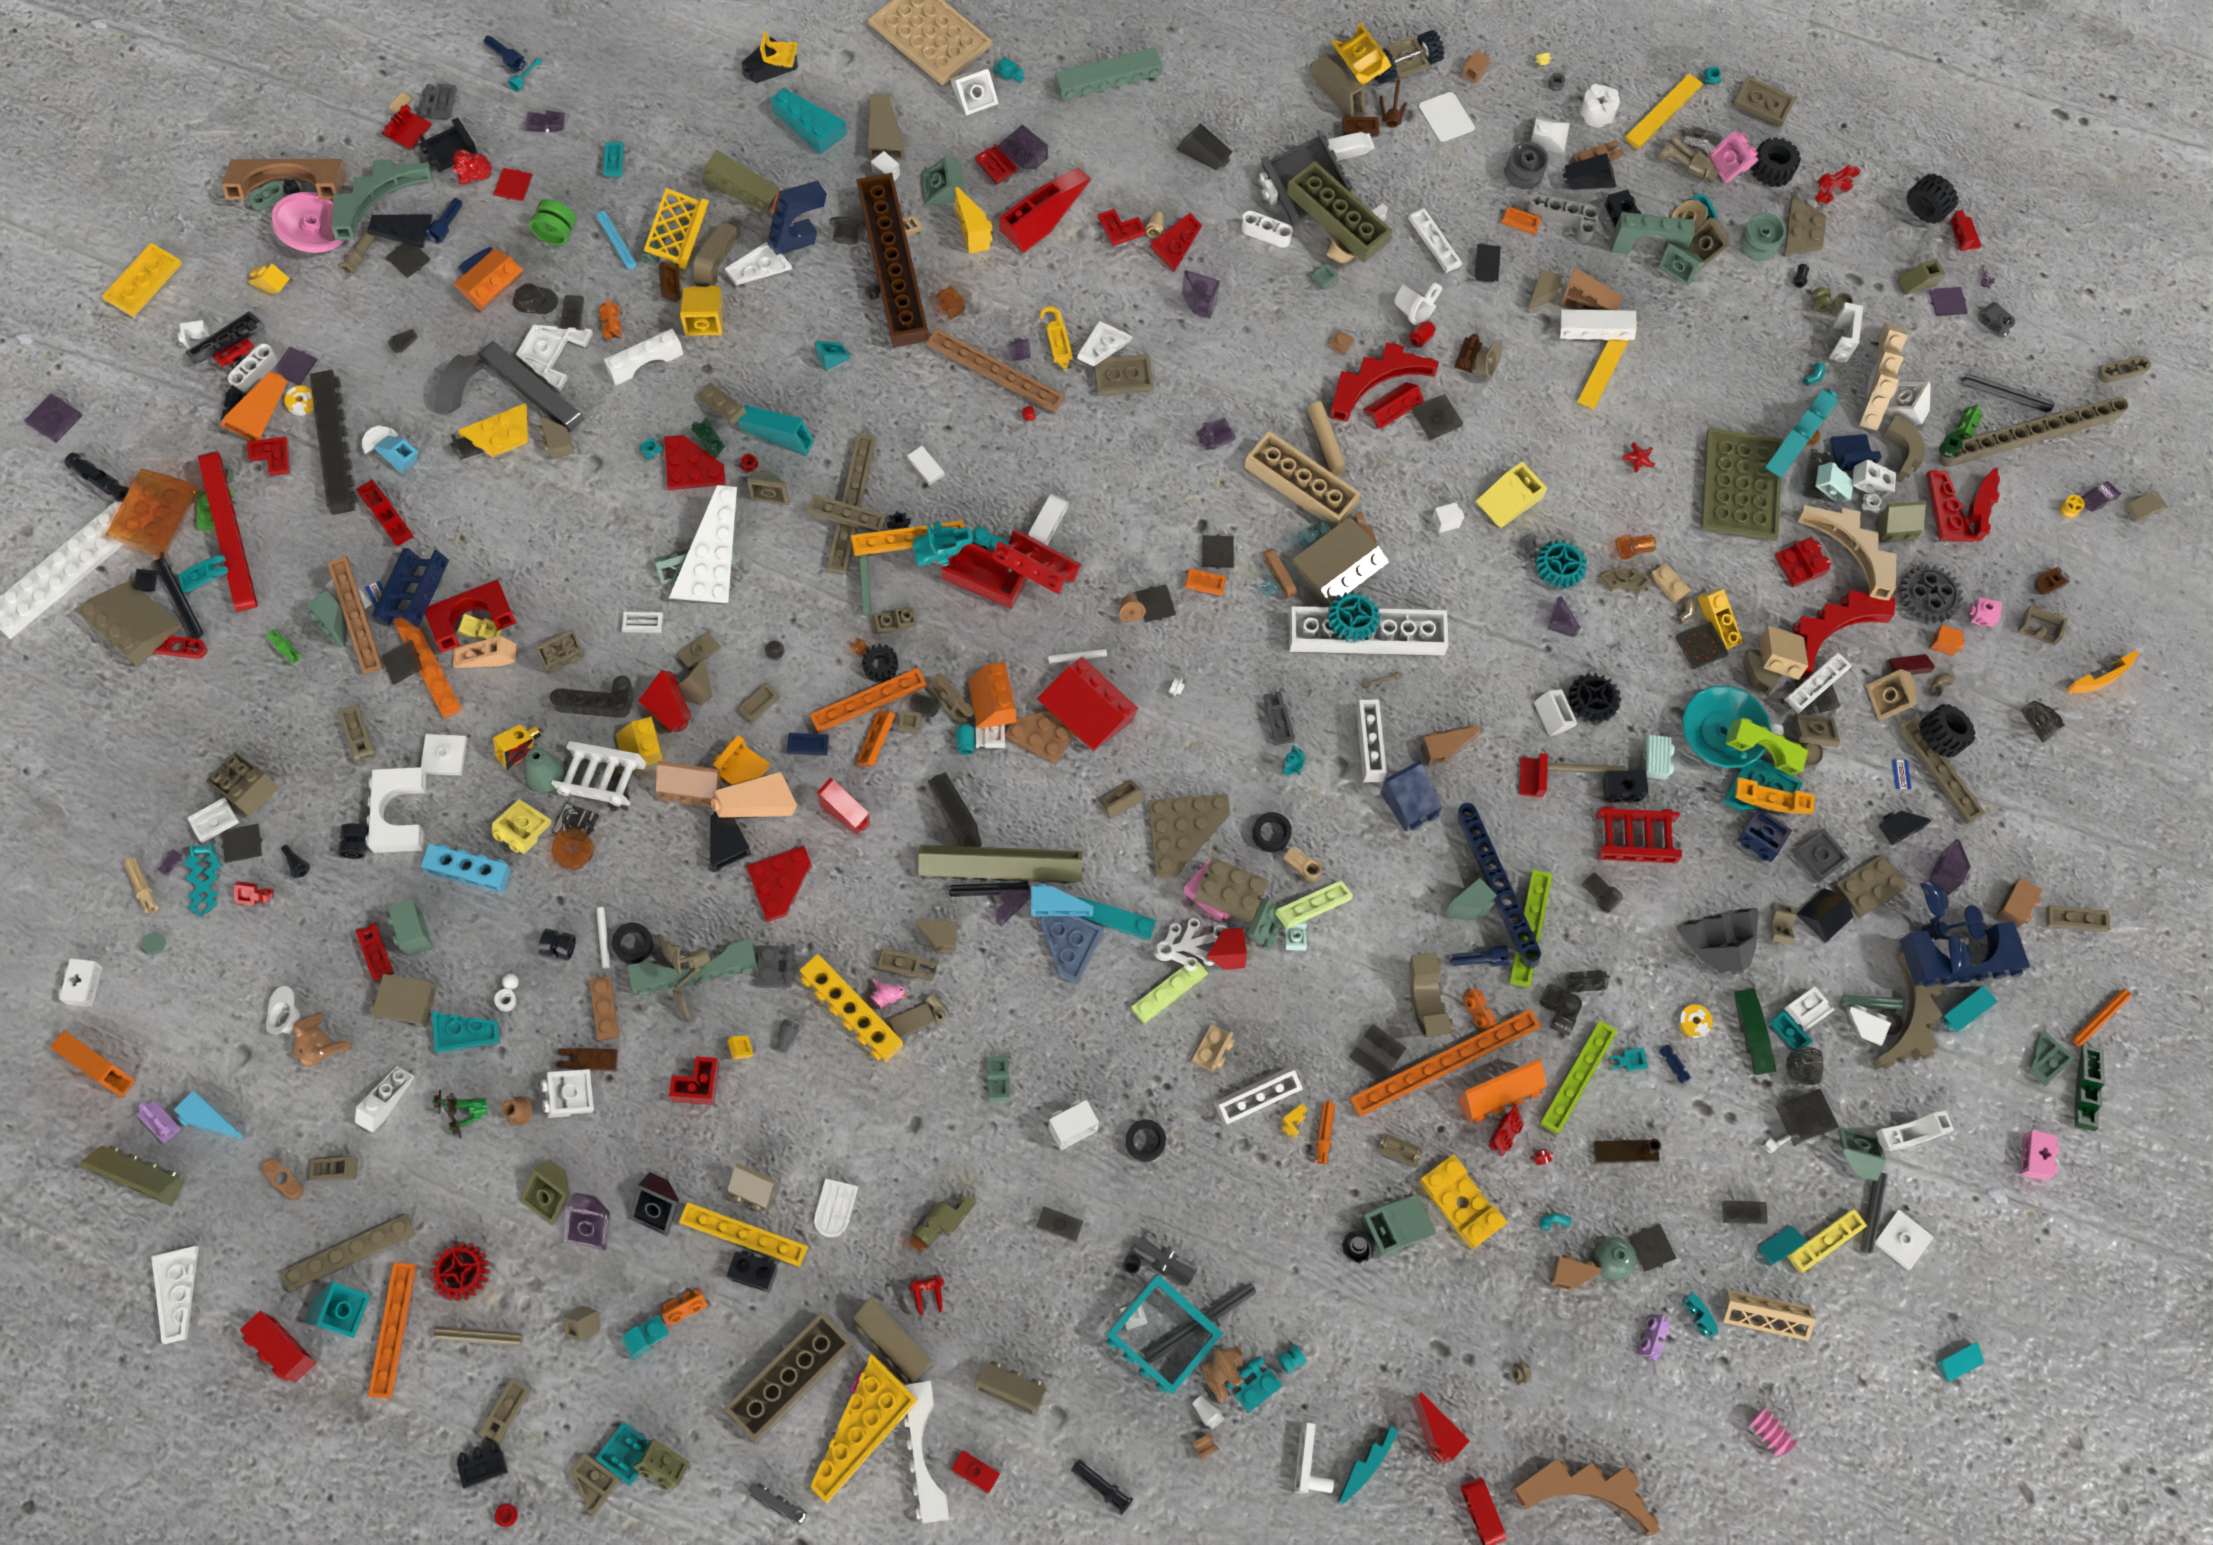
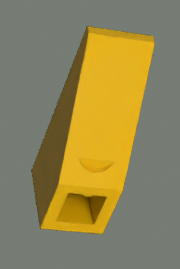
M1712 589L1698 595L1697 599L1702 613L1724 649L1728 650L1743 643L1725 590Z

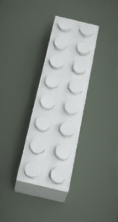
M1292 606L1289 614L1290 652L1445 655L1449 646L1447 610L1379 609L1378 612L1381 613L1377 631L1372 633L1370 638L1365 637L1363 642L1358 638L1355 643L1353 638H1350L1347 642L1345 636L1339 639V632L1333 634L1334 627H1329L1330 621L1327 619L1329 607ZM1354 612V615L1352 616V622H1354V619L1356 618V612Z

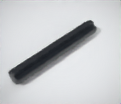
M1028 882L949 886V895L951 897L1029 894L1030 884Z

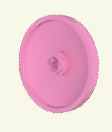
M300 192L282 198L273 208L272 227L275 234L282 242L294 249L313 253L326 252L337 248L345 241L336 240L332 230L333 199H319L318 193Z

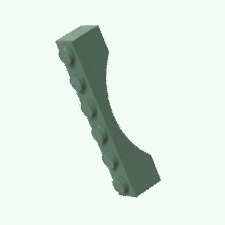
M752 939L731 943L724 952L711 960L710 963L701 966V971L695 973L681 987L690 986L692 982L697 981L702 983L709 982L712 978L720 976L721 978H728L733 976L734 973L741 972L742 974L753 972V969H757V960ZM649 961L628 965L631 989L634 995L638 994V996L648 995L651 991L655 990L668 991L671 987L677 986L694 970V968L681 969L682 974L679 975L675 969L657 966Z

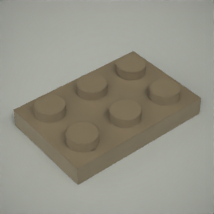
M1748 76L1733 106L1782 127L1796 97Z
M1149 354L1106 358L1094 366L1098 395L1152 391L1154 389Z
M1884 854L1838 882L1834 887L1841 895L1846 896L1850 908L1858 918H1861L1905 890L1908 885Z

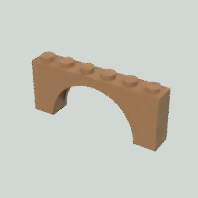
M231 159L221 184L226 200H245L246 196L256 187L282 179H297L309 182L317 188L319 199H333L334 194H340L346 173L342 159Z

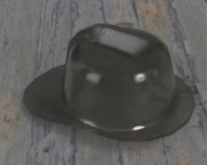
M530 283L523 284L516 289L513 298L515 308L524 313L547 314L552 312L558 304V297L555 292Z

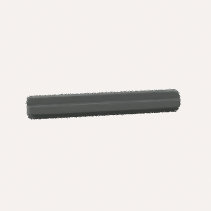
M1882 1172L1878 1181H1873L1866 1218L1867 1226L1864 1228L1860 1249L1861 1252L1866 1254L1874 1252L1888 1178L1887 1174Z

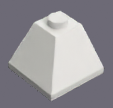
M988 68L950 78L954 94L965 115L999 104Z
M1535 116L1530 142L1539 144L1545 150L1564 154L1570 123Z
M1898 382L1893 397L1889 400L1885 414L1893 418L1895 415H1898L1911 424H1922L1930 411V382Z

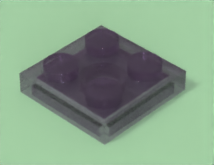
M50 393L24 421L27 425L57 443L82 417V414Z

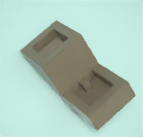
M2150 492L2125 505L2137 521H2143L2154 512H2163L2169 508L2158 492Z
M1773 902L1770 923V935L1773 942L1793 945L1795 937L1792 927L1796 918L1793 906Z

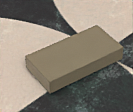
M765 683L737 708V711L752 724L780 698V695Z
M928 1003L889 1019L894 1033L899 1038L936 1023Z

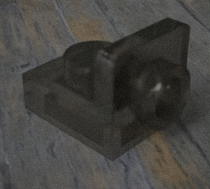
M455 434L451 435L453 440L450 443L453 454H458L460 460L482 453L481 448L474 446L472 441L466 437L457 439Z

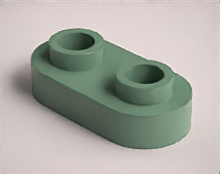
M272 181L256 190L249 196L252 208L261 211L278 202L285 196L284 187L280 182Z

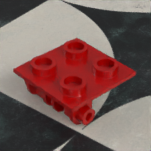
M405 104L400 107L398 114L395 113L391 121L384 126L385 129L381 134L412 150L420 140L419 136L424 135L432 126V123L410 112V106Z
M1514 1104L1508 1114L1505 1113L1498 1125L1499 1129L1495 1130V1133L1489 1140L1490 1144L1488 1147L1494 1151L1498 1148L1502 1157L1506 1151H1510L1513 1146V1139L1523 1129L1524 1123L1517 1104Z

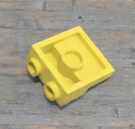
M518 799L492 823L493 837L499 842L505 841L508 843L513 852L517 853L520 851L525 854L537 843L538 836L551 825V819Z

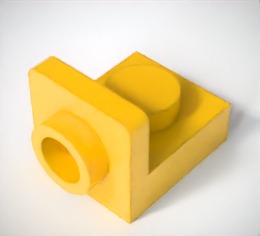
M1303 1103L1281 1121L1283 1132L1287 1136L1291 1135L1293 1139L1299 1134V1131L1293 1124L1297 1126L1306 1119L1304 1115L1308 1109Z

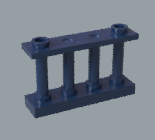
M403 548L372 616L387 626H390L394 617H403L415 628H419L449 563V559L438 550H434L430 559H423L409 548ZM418 566L426 567L422 576L414 575ZM410 583H419L414 593L406 592ZM402 600H411L407 610L398 609Z

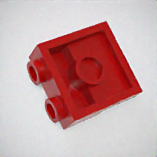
M1813 537L1796 542L1794 546L1775 554V558L1792 588L1822 577L1830 570L1831 563L1829 558L1822 555L1821 544L1817 540L1814 541Z

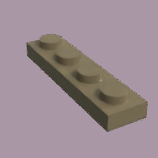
M813 494L807 508V514L869 532L882 531L887 519L885 514Z

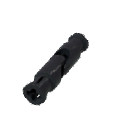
M72 452L66 456L64 464L67 468L74 469L77 475L89 481L104 493L114 496L117 502H124L129 498L130 489L127 486L120 485L118 480L101 469H97L93 463L86 459L83 460L78 453Z

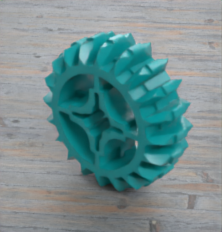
M1558 539L1554 543L1548 542L1547 545L1542 546L1535 560V564H1537L1536 571H1539L1538 577H1544L1543 583L1550 582V587L1553 584L1556 585L1557 590L1561 586L1564 589H1567L1568 586L1573 588L1576 583L1581 582L1588 568L1586 564L1587 558L1583 557L1584 551H1578L1579 546L1574 547L1573 541L1569 544L1566 543L1565 539L1562 543ZM1571 571H1573V573H1571V574L1563 575V574L1566 573V572L1570 573Z
M1353 590L1351 595L1345 592L1343 597L1338 595L1336 600L1332 601L1328 609L1327 619L1330 621L1329 627H1334L1333 634L1339 632V639L1345 636L1346 642L1350 638H1353L1354 643L1357 642L1358 638L1363 642L1365 637L1370 638L1372 633L1377 631L1381 613L1378 612L1379 606H1374L1375 600L1369 601V595L1363 597L1362 591L1355 595ZM1354 612H1356V618L1354 619V622H1352V616L1354 615Z

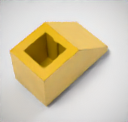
M271 263L254 267L249 273L250 278L247 282L270 294H276L282 290L290 278Z

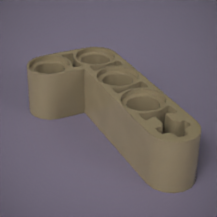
M723 221L720 222L695 258L694 284L703 287L716 285L718 268L740 236V227Z

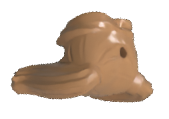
M321 1012L302 1018L295 1022L293 1026L296 1038L292 1055L299 1059L305 1067L315 1066L326 1057L340 1051H349L351 1048V1044L346 1041L331 1043L329 1036L317 1027L324 1020Z
M1239 1346L1222 1350L1216 1349L1214 1350L1213 1358L1202 1364V1375L1215 1394L1219 1404L1225 1402L1228 1396L1224 1384L1226 1380L1234 1387L1241 1385L1244 1381L1237 1372L1235 1364L1236 1362L1239 1366L1243 1365V1352Z

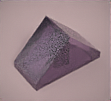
M1560 596L1554 605L1547 629L1575 637L1581 627L1563 597Z

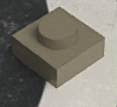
M902 710L898 730L918 734L922 714Z

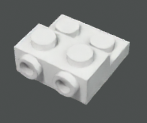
M590 1069L547 1072L544 1079H541V1091L546 1093V1100H543V1112L548 1114V1118L568 1117L571 1114L592 1113L594 1111Z

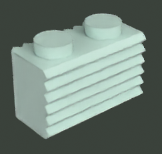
M1832 462L1820 465L1818 467L1815 487H1818L1832 501H1835L1834 503L1852 499L1853 480L1847 476V473L1841 471Z
M1647 735L1643 743L1642 769L1646 770L1647 778L1666 780L1670 774L1672 775L1674 770V763H1671V756L1674 754V745L1671 744V737Z

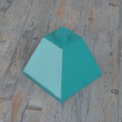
M331 1281L312 1301L304 1323L354 1338L371 1295Z

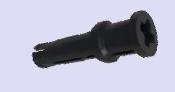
M1078 1459L1072 1467L1071 1471L1104 1497V1502H1109L1117 1508L1120 1515H1123L1134 1499L1119 1490V1486L1111 1485L1081 1461V1459Z

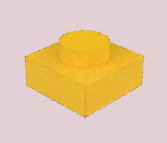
M732 1036L727 1039L732 1059L750 1058L754 1055L748 1036Z

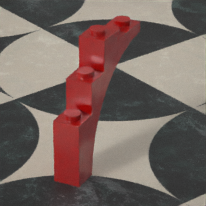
M1386 342L1382 361L1373 357H1364L1359 375L1341 371L1329 418L1348 422L1358 400L1368 390L1388 379L1405 375L1435 377L1439 361L1416 356L1412 353H1403L1404 346Z
M1849 590L1846 596L1842 597L1840 605L1825 603L1818 610L1816 618L1801 616L1797 622H1794L1792 627L1793 634L1804 637L1808 667L1801 678H1807L1813 671L1815 657L1823 641L1842 628L1854 624L1867 622L1888 623L1895 615L1896 598L1890 597L1889 601L1869 597V593Z

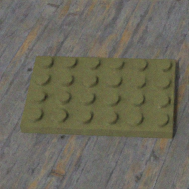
M1708 428L1706 435L1701 530L1773 541L1778 539L1781 478L1765 467L1782 445L1783 438Z

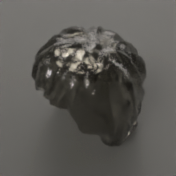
M1799 1046L1790 1052L1786 1060L1789 1077L1795 1083L1802 1085L1820 1084L1824 1067L1822 1051L1813 1047Z

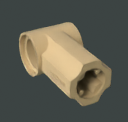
M1296 846L1291 847L1283 860L1299 872L1306 882L1316 883L1319 881L1322 869L1321 864L1317 860L1309 858ZM1315 869L1317 873L1310 874L1307 872V870Z

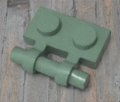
M1262 898L1247 935L1255 943L1262 944L1264 950L1270 951L1272 945H1275L1277 940V932L1282 928L1283 924L1275 914L1278 908L1269 899Z

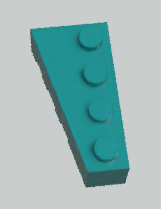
M783 88L771 97L772 111L820 155L847 135L846 121L793 92Z

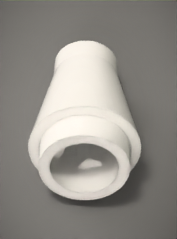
M1202 1395L1192 1403L1205 1427H1209L1212 1430L1223 1421L1222 1411L1208 1402Z

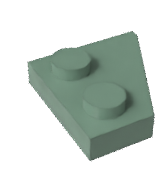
M2043 1030L2039 1035L2029 1072L2047 1086L2075 1057Z

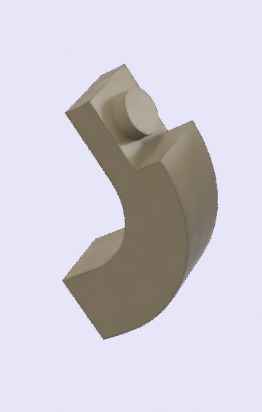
M1895 415L1882 438L1898 446L1903 454V463L1896 475V480L1902 482L1905 477L1909 478L1913 471L1916 472L1922 464L1925 456V445L1921 434L1915 426L1906 419Z

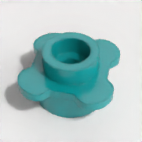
M1710 67L1704 70L1705 83H1721V71L1719 68Z
M650 438L639 446V451L643 452L647 459H652L655 454L662 452V447L657 445L655 439Z

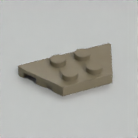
M1792 196L1790 202L1784 257H1789L1791 254L1798 252L1803 254L1808 251H1818L1822 249L1824 244L1827 216L1796 196Z

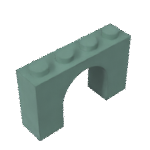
M1622 212L1611 237V253L1629 254L1637 239L1650 235L1661 236L1666 239L1665 251L1669 244L1688 250L1694 237V220Z

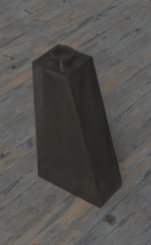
M944 772L929 779L928 784L931 794L959 846L981 847L982 843L977 823L947 773Z

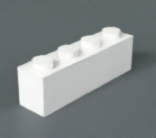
M1561 310L1560 339H1619L1625 341L1635 339L1637 329L1636 311Z
M1379 699L1359 700L1356 713L1363 783L1383 782L1387 772Z
M1288 1067L1215 1101L1214 1104L1221 1121L1229 1124L1303 1088L1295 1070Z

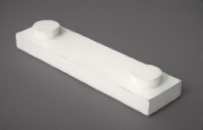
M1425 208L1409 215V221L1445 273L1462 265V261Z
M1837 652L1788 695L1785 701L1799 714L1848 671L1852 665Z

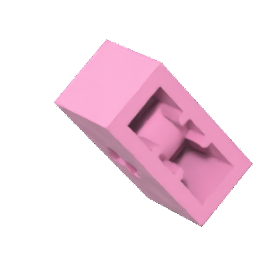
M2035 1130L2024 1134L2020 1175L2041 1180H2048L2054 1177L2057 1172L2055 1159L2059 1151L2056 1135Z

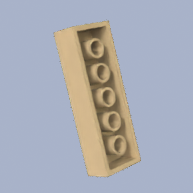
M1271 431L1266 433L1246 457L1245 468L1332 528L1345 520L1359 504L1362 493Z

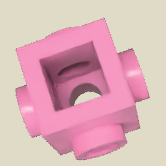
M1979 597L1974 604L1970 605V622L1976 623L1979 626L1994 627L2001 618L2002 602L1994 601L1987 597Z

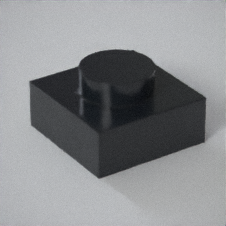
M136 569L134 589L155 592L158 571Z

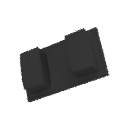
M1477 244L1476 280L1486 282L1499 280L1501 246Z

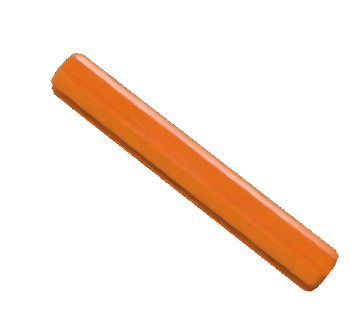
M2127 989L2120 990L2071 1038L2072 1043L2077 1047L2083 1045L2131 997V993Z

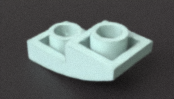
M1307 920L1288 929L1285 927L1286 950L1306 951Z

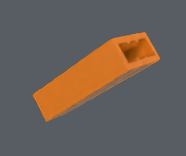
M270 371L222 419L219 425L250 441L259 440L288 380L284 379L281 374Z
M65 1030L50 1046L52 1050L121 1098L136 1082L135 1079Z

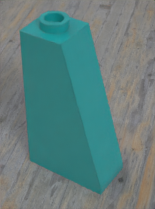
M743 406L746 413L737 421L743 431L807 456L815 440L802 418L753 406Z

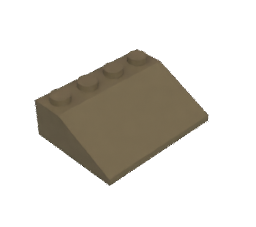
M1350 516L1291 559L1322 607L1331 606L1332 601L1336 600L1338 595L1343 597L1345 592H1350L1389 562L1379 546Z
M130 580L91 597L76 610L89 626L136 667L154 652V649L159 648L164 643V640H168L169 636H172L182 627L178 621L142 590L134 589V583Z

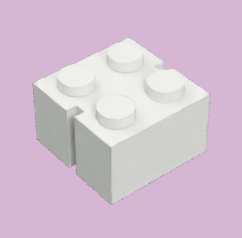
M1078 1100L1070 1105V1109L1064 1112L1059 1110L1053 1113L1051 1119H1049L1048 1129L1061 1151L1097 1132L1099 1121L1088 1101L1081 1102V1100Z

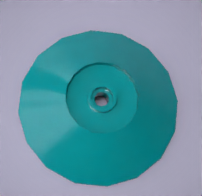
M1729 685L1710 686L1697 692L1686 704L1682 717L1684 738L1693 752L1707 763L1725 769L1743 768L1757 761L1767 750L1766 747L1755 744L1753 748L1745 750L1747 758L1741 759L1739 757L1740 750L1725 744L1731 722L1747 718L1758 726L1768 728L1770 732L1772 730L1769 715L1760 701L1747 691ZM1720 730H1724L1726 734H1722Z

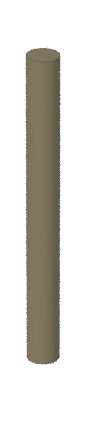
M1548 763V771L1592 773L1626 771L1625 766Z

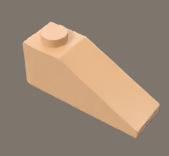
M497 636L455 648L453 667H494L516 662V643L503 636Z

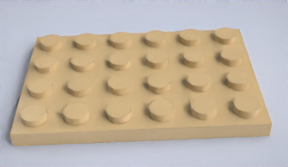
M892 0L868 19V24L942 86L992 46V40L944 0Z

